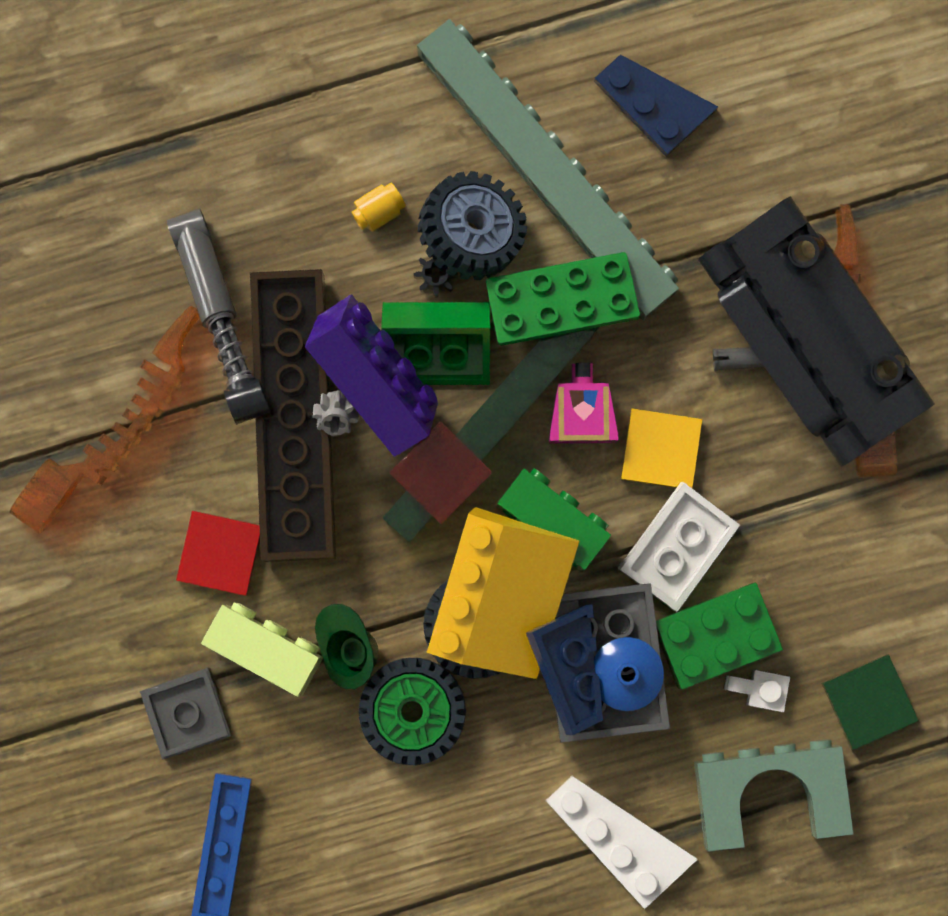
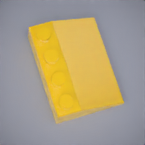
M475 507L468 513L427 653L463 665L537 679L540 668L526 633L556 619L580 541Z

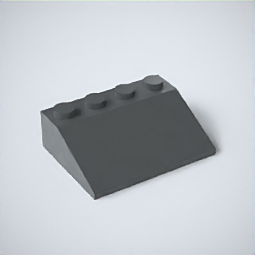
M651 583L563 594L556 619L582 606L593 604L594 617H591L590 620L592 637H596L597 651L593 652L594 657L605 644L624 637L636 638L646 642L660 657ZM626 667L622 670L621 677L624 681H631L635 677V672L631 667ZM664 680L656 698L647 706L638 710L622 711L614 709L601 700L603 721L575 735H566L556 711L559 740L561 743L670 729Z

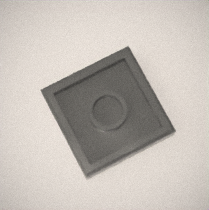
M210 668L140 691L162 760L232 736Z

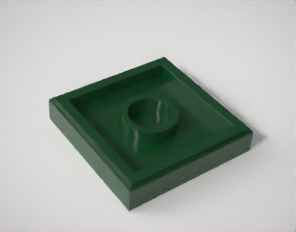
M889 654L821 683L851 750L919 721Z

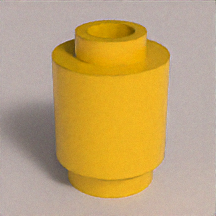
M392 183L385 187L381 184L354 201L353 204L356 209L351 214L362 230L368 227L371 232H374L401 214L400 210L405 208L406 204Z

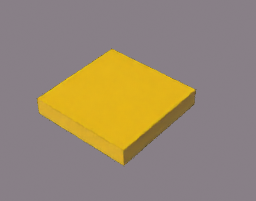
M632 408L621 480L677 488L680 482H684L692 488L702 419Z

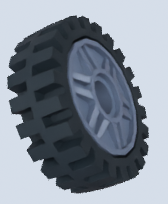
M470 171L467 176H465L464 172L456 173L454 177L450 175L439 183L426 199L418 218L421 219L418 224V232H423L420 242L422 246L428 245L425 251L428 257L436 256L435 265L441 268L445 264L448 266L446 273L454 276L457 272H460V279L468 280L472 275L474 280H482L485 276L491 278L498 272L503 271L519 253L525 241L523 238L527 234V226H523L527 220L526 214L519 213L523 206L520 200L512 201L515 193L511 189L504 192L502 187L505 183L499 179L495 184L490 183L491 175L484 174L481 178H478V172ZM468 222L474 224L478 230L470 227Z

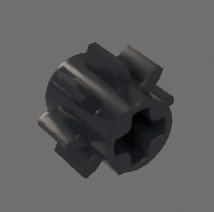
M433 256V259L427 262L420 258L419 263L423 267L422 272L413 273L415 279H423L424 283L420 286V292L423 293L427 289L433 290L435 298H438L439 291L444 288L452 292L453 288L449 283V278H457L458 272L452 276L446 273L448 270L447 265L444 264L439 268L434 264L437 260L436 256ZM435 267L439 268L441 274H446L440 276L437 283L432 282L431 276H426L432 274V268Z

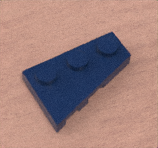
M621 54L594 79V82L666 157L718 109L717 105Z
M593 604L582 606L526 633L566 735H575L603 721L599 676L595 674L593 653L597 651L596 637H592L590 620L591 617H594Z

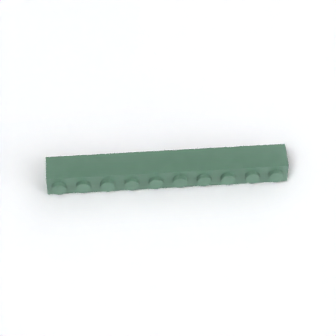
M448 19L417 45L418 56L590 258L621 252L627 254L640 317L644 321L677 293L679 289L675 284L678 282L677 277L668 266L660 267L654 260L655 252L645 239L637 240L630 231L632 225L626 216L620 211L615 214L607 204L609 198L603 189L597 184L592 187L586 180L584 175L587 173L581 163L574 157L569 160L561 149L564 145L558 136L551 130L546 133L538 123L541 121V118L530 104L524 106L516 97L518 91L512 82L506 77L501 80L493 69L496 66L489 55L483 50L478 53L472 46L473 38L466 28L461 24L456 27Z

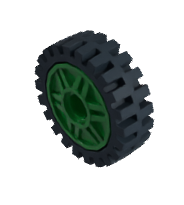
M402 658L386 664L369 679L360 698L359 720L365 738L381 756L398 764L421 765L440 758L457 742L465 724L466 705L458 682L444 667L427 659ZM415 701L421 705L423 714L419 720L409 721L403 716L402 708L406 702Z

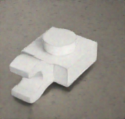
M758 670L752 671L751 680L726 675L724 690L748 694L746 705L784 712L790 677Z

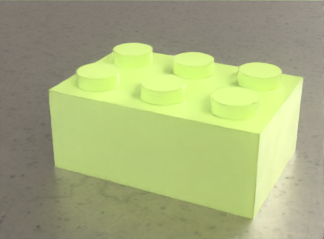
M234 602L232 607L222 605L201 644L297 697L302 696L323 660V657L317 654L319 646L302 637H298L296 642L285 636L288 632L286 628L271 620H265L264 624L254 619L257 614L255 611L240 603Z

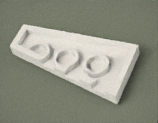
M571 776L546 799L547 803L644 909L698 860L574 776Z

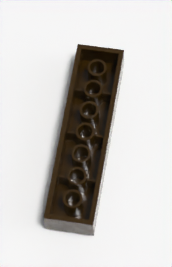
M322 269L250 272L254 378L260 380L271 413L255 418L261 561L280 562L336 559L332 441L330 434L326 433L323 429H317V419L313 418V405L320 404L322 393H330L329 376L305 348L317 316L326 311L325 275Z

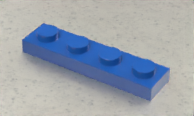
M221 773L215 774L191 916H230L252 778Z

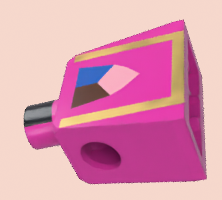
M573 363L572 383H560L557 386L549 433V444L617 443L618 431L609 384L593 383V363Z

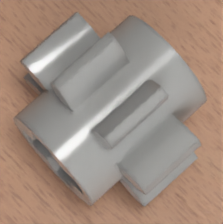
M340 390L328 394L322 393L320 404L313 405V418L317 419V429H323L331 436L341 435L345 432L350 433L351 423L358 422L359 413Z

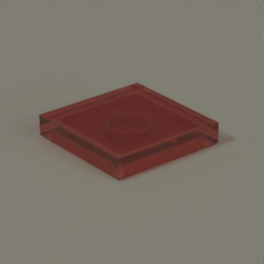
M440 421L430 431L429 436L421 440L389 473L442 524L493 472Z

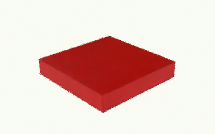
M192 511L176 581L247 596L260 541L259 525Z

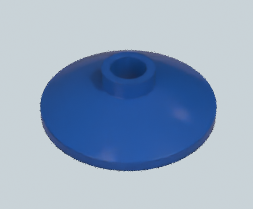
M631 637L618 638L605 644L594 657L595 674L599 676L601 700L608 706L622 711L638 710L651 703L659 694L664 680L663 664L657 652L646 642ZM631 667L635 672V677L631 681H624L621 677V672L624 668Z

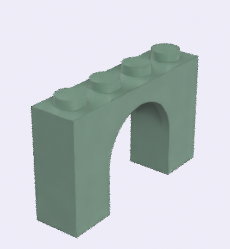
M831 739L810 741V748L796 750L795 744L774 746V752L760 754V748L738 750L739 757L724 758V752L702 754L703 761L694 762L704 847L708 852L745 847L740 814L741 795L745 786L753 777L768 770L787 771L800 781L807 796L813 837L819 839L853 835L842 746L832 745Z

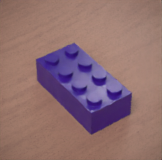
M351 294L318 315L305 348L391 454L395 457L428 437L438 406L437 396L430 386L424 385L416 376L413 364L407 358H402L397 352L390 335L386 331L380 330L373 322L371 312L362 302L358 303Z

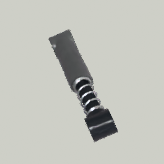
M199 208L166 220L188 279L202 326L208 328V331L213 334V346L219 350L217 358L224 365L223 375L228 377L224 395L235 424L238 425L271 413L260 380L258 378L255 379L251 374L252 371L248 370L245 362L247 356L243 355L240 348L243 342L238 341L235 333L238 328L233 327L232 321L237 317V313L212 245V238L201 209Z

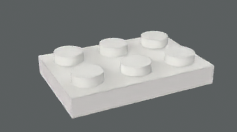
M680 482L618 569L639 585L651 583L652 595L673 611L678 612L740 525L687 484Z

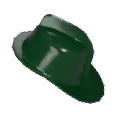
M331 604L323 608L316 618L315 633L327 673L336 685L344 689H357L364 685L372 675L379 656L377 642L366 631L360 616L352 608L343 604Z

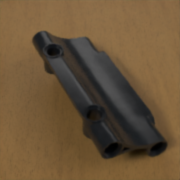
M791 196L698 258V261L709 277L719 288L718 298L728 315L804 425L816 437L821 436L823 442L841 467L935 405L911 370L908 357L826 239L821 234L815 232ZM804 241L811 242L815 248V255L812 259L805 257L801 251ZM884 360H891L897 365L898 374L896 377H891L885 373L883 369Z

